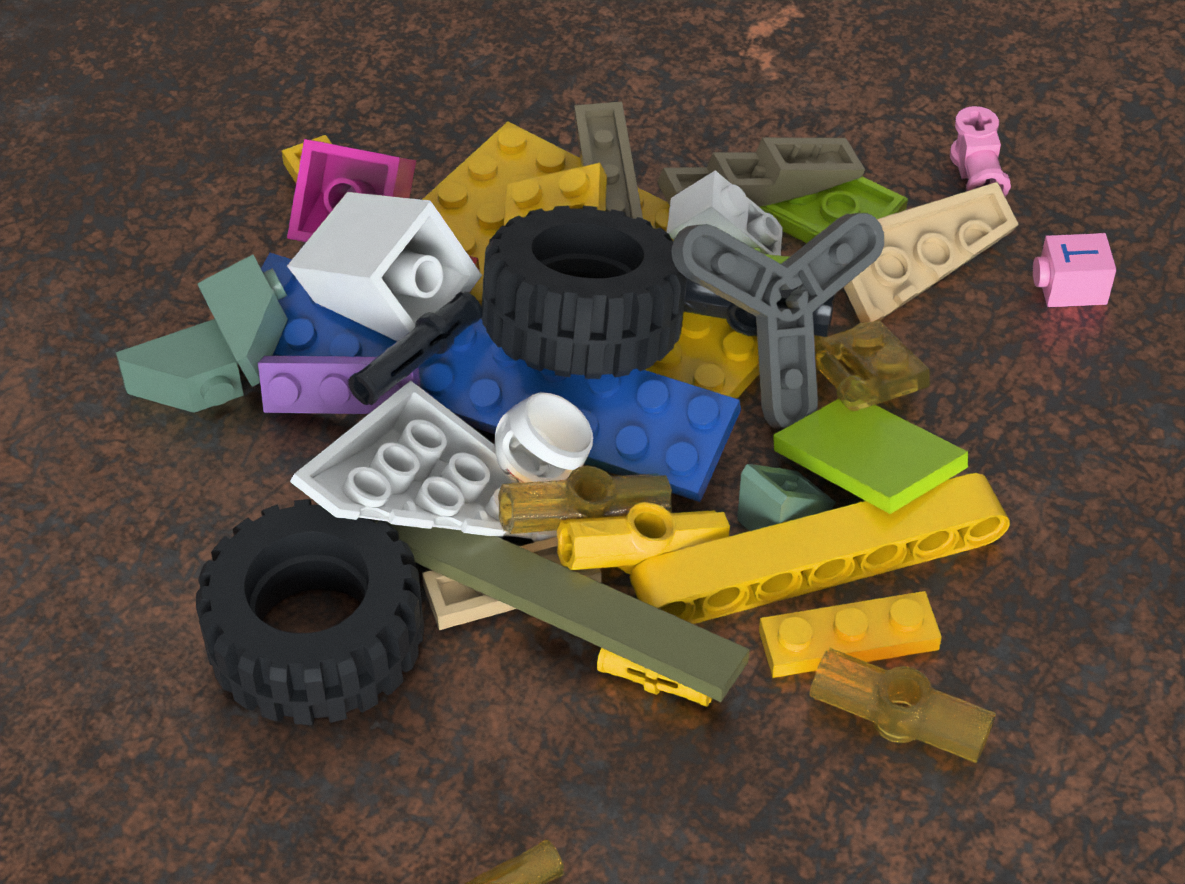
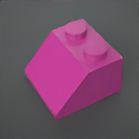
M304 139L287 239L307 242L347 192L410 198L416 160Z

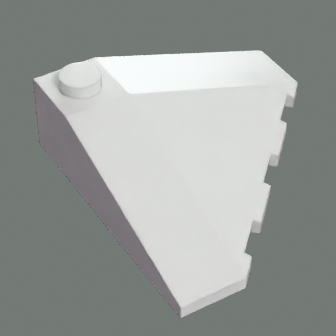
M409 381L294 473L290 481L338 518L354 520L366 518L428 529L439 527L461 530L463 533L501 538L503 536L528 538L534 542L556 537L561 520L577 519L582 512L552 488L545 490L529 489L519 486L508 479L498 464L495 445L412 381Z

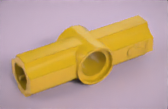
M643 502L635 504L630 508L627 516L561 520L556 532L558 539L557 555L561 565L570 570L619 567L625 573L631 574V571L639 563L648 558L729 537L730 525L724 512L712 510L670 513L660 505Z

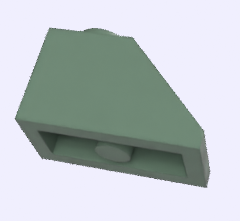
M251 255L202 280L197 285L238 365L253 387L260 383L258 362L264 356H273L288 318L278 301L286 297L287 294L275 271L271 268L263 273L255 256Z
M215 319L115 352L124 388L129 395L193 413L244 396L238 363Z

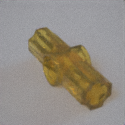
M582 466L573 470L568 480L502 484L498 494V517L503 532L509 531L510 534L555 531L558 529L561 520L627 516L630 508L635 504L643 502L655 503L671 513L672 489L666 475L660 476L655 473L610 476L607 472L597 467Z
M832 648L825 651L810 689V697L872 721L878 733L889 741L905 743L917 739L974 763H977L981 757L996 716L995 712L932 688L925 674L915 668L902 666L885 670ZM895 703H904L909 705L910 707L898 706Z

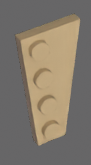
M998 182L877 219L884 231L882 253L874 263L844 286L864 331L1010 234L1019 225Z

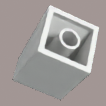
M347 192L287 265L315 303L395 341H399L415 328L416 321L425 313H435L461 291L462 293L465 291L470 292L482 276L430 200Z

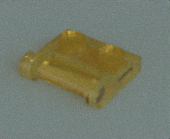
M880 320L857 324L852 329L824 338L814 335L816 368L837 389L838 399L849 410L858 411L930 387L929 368ZM841 359L856 375L852 376L838 360Z

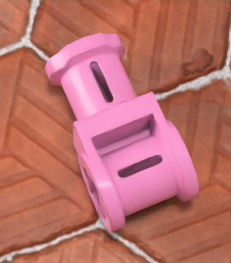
M977 106L964 108L957 114L955 128L958 136L957 140L951 145L950 159L958 166L961 179L968 178L966 191L998 182L1004 196H1006L1011 188L1009 176L1001 170L998 160L1001 147L997 134L999 119L991 110Z

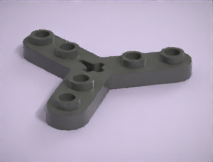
M868 213L846 214L838 218L782 264L709 224L687 226L679 231L673 241L672 259L677 270L682 275L756 316L762 411L767 423L776 430L781 431L817 411L818 395L813 312L874 263L881 255L884 247V231L880 222ZM798 287L786 299L788 308H778L776 303L781 299L779 290H791Z

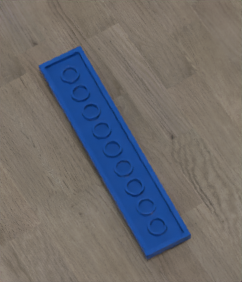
M269 253L261 269L263 273L271 268L275 271L287 294L286 297L278 301L288 318L273 356L378 357L386 349L398 342L315 303L287 267L292 259ZM482 319L473 323L454 338V345L443 354L435 353L418 367L421 389L469 426L495 434L502 416L513 406L528 397L540 392L561 396L575 405L590 424L593 433V446L585 461L586 465L698 502L702 500L741 412L739 399L646 370L639 371L638 369H633L629 375L621 377L607 374L602 375L601 379H585V375L571 374L570 377L555 375V371L544 368L542 371L530 368L525 360L519 359L515 361L505 354L502 347L496 346L486 332Z

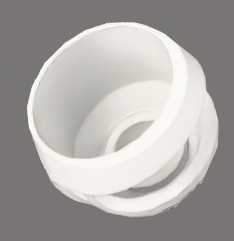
M540 392L513 406L502 416L495 432V451L498 464L503 473L517 485L534 490L551 489L561 484L570 476L573 470L584 466L593 446V433L583 413L571 402L552 393Z

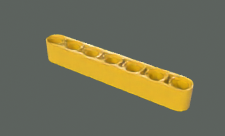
M978 473L966 474L946 480L891 514L867 501L657 555L639 563L631 571L629 578L638 600L687 622L696 624L982 547L1002 537L1010 526V520L987 478L983 474Z

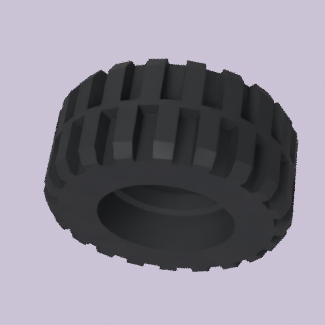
M569 205L555 206L553 210L544 211L541 208L529 211L524 218L518 215L510 219L489 240L484 262L482 324L497 347H502L505 354L515 361L519 359L525 360L530 368L542 371L544 368L555 371V375L570 377L571 374L585 375V379H601L602 375L613 374L614 377L626 376L633 369L643 371L650 368L657 360L661 361L674 348V344L679 340L681 334L688 278L677 270L673 262L671 251L673 240L669 233L662 228L654 229L650 221L640 217L633 219L627 217L625 212L613 209L610 212L597 210V207L583 206V209H570Z
M310 499L294 500L293 507L279 509L278 504L261 511L262 517L254 521L248 517L233 528L234 536L231 539L224 536L211 551L213 561L208 560L203 565L198 578L200 589L196 592V610L209 664L213 666L215 678L221 687L226 691L232 692L234 701L247 710H254L258 705L260 706L262 717L282 722L284 716L294 718L295 724L314 725V718L329 717L330 723L347 719L346 712L359 708L362 713L379 704L377 695L382 691L386 695L392 694L403 682L402 671L407 673L413 668L419 656L418 645L423 641L424 634L418 569L415 568L414 555L408 544L399 540L398 531L388 522L382 520L376 524L374 519L357 518V520L335 517L321 505H312ZM306 590H335L348 594L361 602L359 607L347 619L331 628L318 632H285L263 622L267 613L280 601Z

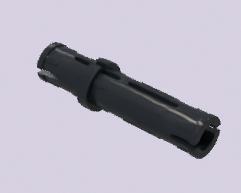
M461 291L435 313L428 312L422 315L416 321L415 328L386 349L384 353L358 373L350 376L348 385L354 397L364 405H373L382 395L409 376L435 353L443 354L454 345V338L482 318V307L479 301L469 292L465 291L462 293Z

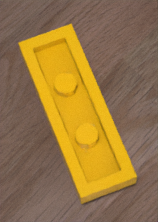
M926 591L760 618L759 633L772 678L939 650L942 639Z

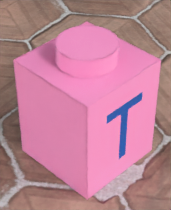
M1106 233L1046 236L1041 257L1034 258L1033 279L1036 287H1042L1047 307L1106 305L1108 303L1116 266Z

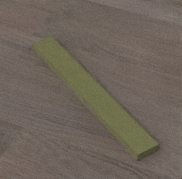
M390 524L398 531L399 540L408 544L414 555L415 563L719 702H722L748 664L750 649L497 536L463 533L461 530L439 527L428 529Z

